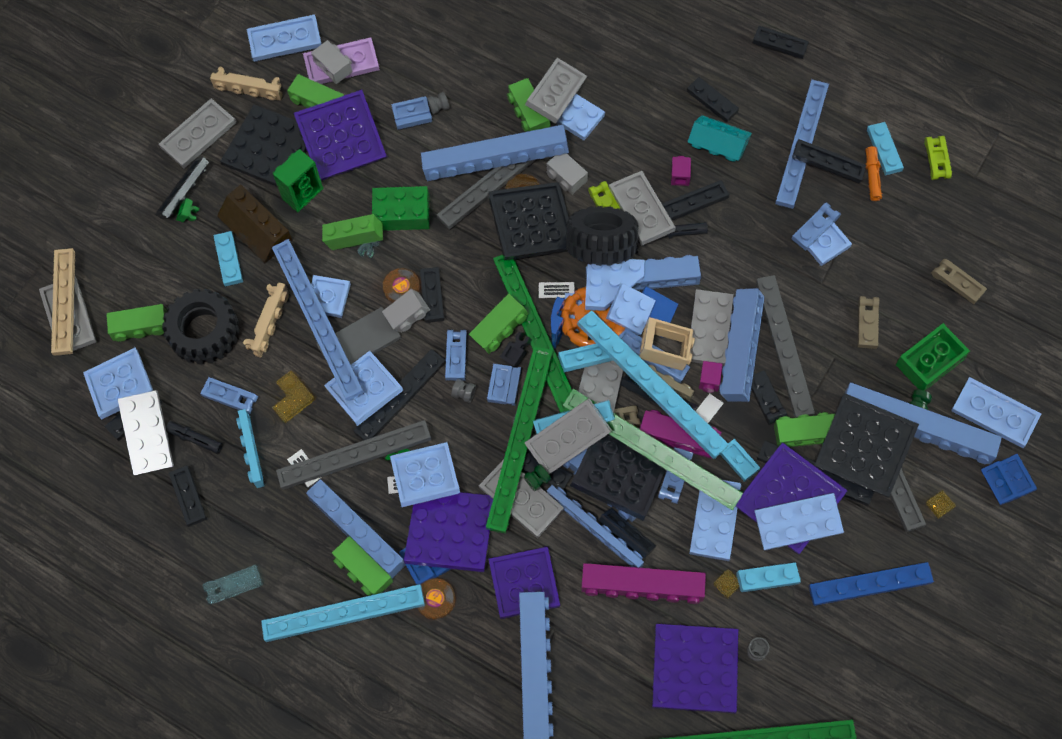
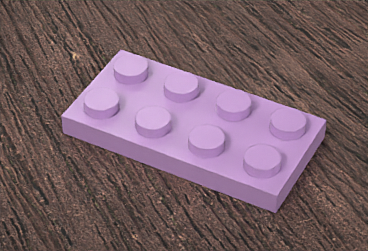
M371 38L337 45L341 54L348 56L352 62V73L345 78L379 70ZM311 52L303 53L309 79L319 84L331 82L332 80L314 63Z

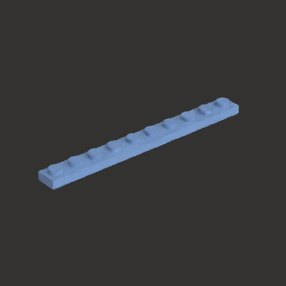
M288 239L272 247L346 401H349L363 394L364 391L291 242Z

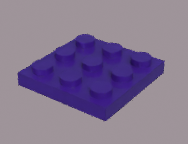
M548 547L489 559L500 619L520 615L519 593L544 592V597L549 599V609L560 607Z

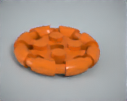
M586 287L576 290L572 296L569 295L564 301L563 309L560 310L562 311L561 317L563 318V333L565 336L568 335L570 341L579 347L596 344L593 340H588V335L577 325L578 321L591 311L585 310ZM578 300L582 302L579 306L576 304ZM610 307L604 311L592 310L618 336L625 330L624 327L606 319ZM569 315H575V319H570ZM578 329L579 333H575L574 330Z

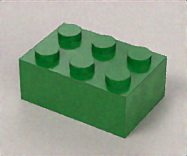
M300 149L292 153L288 160L279 165L273 173L283 201L297 213L324 189L315 162Z
M428 187L372 188V214L383 223V231L429 229Z
M943 323L901 355L896 366L919 390L926 391L964 361L970 350Z

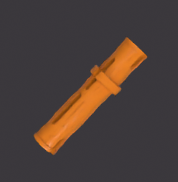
M871 146L865 149L867 157L865 165L868 170L870 200L879 201L882 199L879 175L880 162L878 161L877 147Z

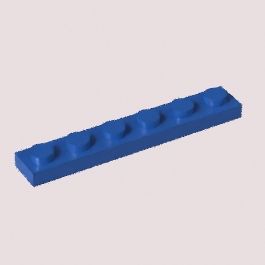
M927 562L810 584L809 590L813 606L928 585L932 584L934 580L929 563Z

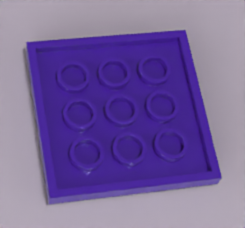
M362 90L294 113L309 157L315 162L321 181L387 158Z
M781 443L744 491L735 507L757 523L755 510L834 493L836 503L838 504L847 490L784 443ZM809 541L788 545V547L799 555Z
M460 492L459 494L414 504L404 564L484 572L490 530L486 529L493 498L489 495Z
M656 624L652 708L736 714L738 629Z

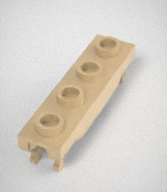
M219 67L217 74L212 73L210 77L213 87L220 91L227 90L236 94H249L253 97H265L269 100H281L283 96L282 92H280L282 85L278 83L280 81L278 77L274 78L270 84L260 78L233 73L226 75L223 67Z
M278 283L277 286L267 285L266 288L271 296L267 298L254 329L255 339H245L243 342L246 345V349H251L254 351L253 354L260 358L263 352H266L268 349L270 335L274 334L275 323L282 315V306L289 298L286 285Z

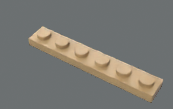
M73 248L54 250L51 353L54 356L73 354L75 251Z

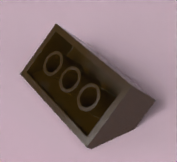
M239 185L227 195L217 217L264 264L275 256L272 247L288 239L290 242L293 241L289 230L242 185Z

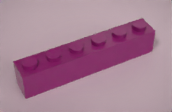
M583 563L582 592L589 596H597L600 593L612 598L618 597V595H626L628 599L646 597L647 600L657 601L659 598H664L668 602L687 600V603L699 604L700 601L703 602L705 597L706 573Z

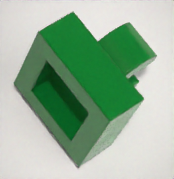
M186 198L181 203L176 218L177 221L184 222L186 219L189 221L196 220L197 217L191 215V211L197 213L199 208L192 206V200Z

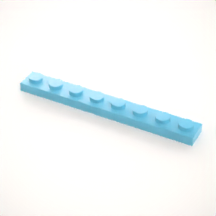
M419 584L262 620L264 641H274L425 606L422 587Z

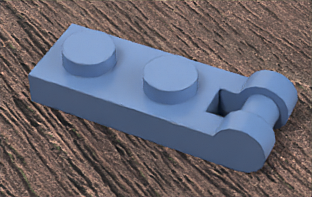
M827 202L792 236V240L805 251L841 215L837 210H832ZM827 214L829 218L825 219L823 215Z
M447 330L446 380H465L467 330H461V332ZM454 339H460V342L453 341Z
M208 377L200 393L202 397L238 410L246 409L248 414L252 411L253 402L255 403L258 399V396L251 392ZM242 397L246 399L244 404L240 403Z
M674 447L676 452L689 460L692 459V452ZM667 470L658 498L663 500L667 498L677 504L684 480ZM668 487L674 488L675 492L668 491Z

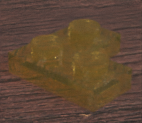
M289 371L276 381L277 385L287 396L272 408L283 422L286 423L311 404L315 398L296 375Z

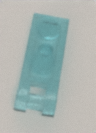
M254 565L217 580L208 581L203 584V589L207 591L208 604H214L262 586L263 583L258 567ZM220 587L221 592L216 594L215 589Z

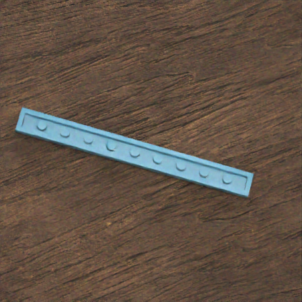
M592 310L578 321L577 325L713 459L728 447L729 444Z

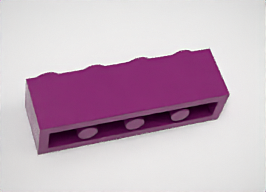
M655 410L645 411L640 427L642 431L669 447H676L713 459L670 416L661 415L660 412ZM712 427L721 436V431Z

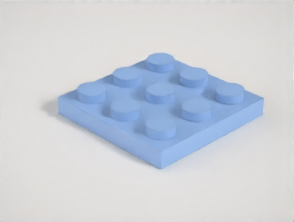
M136 347L83 372L97 414L101 420L120 411L119 398L153 391Z
M371 351L351 364L364 391L363 394L346 401L335 377L324 385L357 426L403 391L402 386Z
M447 442L390 456L402 507L460 493Z

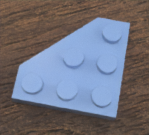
M629 259L626 262L623 261L620 264L615 263L609 266L588 264L585 310L604 311L613 302L620 284H625L632 288L635 284L644 280L645 260Z

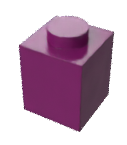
M684 156L673 157L671 185L689 186L691 158Z
M703 361L699 389L708 393L718 392L722 363Z

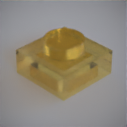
M943 490L926 502L938 519L956 506Z
M729 569L713 583L727 599L740 588L738 578Z

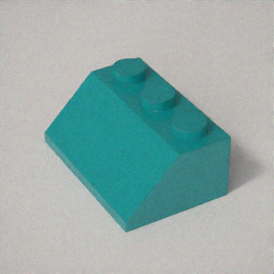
M701 115L693 124L688 143H691L692 147L697 149H707L713 155L721 154L730 161H739L752 133Z

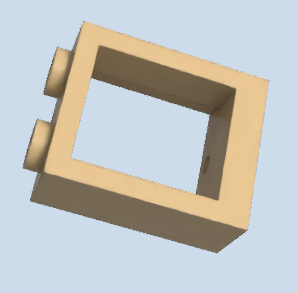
M649 317L643 329L639 357L642 360L683 371L686 364L689 365L692 359L690 349H692L695 340L692 337L693 329ZM654 334L682 342L680 356L653 349Z

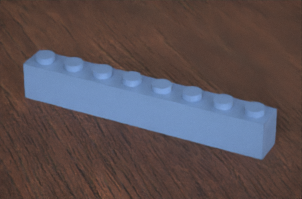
M564 125L424 152L421 153L424 175L426 180L430 181L569 153Z
M851 382L845 391L848 395L918 423L919 426L914 437L924 443H932L943 450L957 452L962 457H971L982 464H991L997 457L1001 436Z
M544 592L519 593L524 739H549V737L553 736V724H549L548 715H553L552 702H548V694H552L551 681H547V672H551V660H546V651H550V639H546V630H550L549 618H545V610H549V599L544 597Z

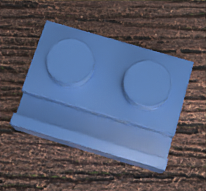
M426 96L391 104L397 130L432 122Z
M493 364L487 402L512 404L515 406L521 367L514 368L507 365Z

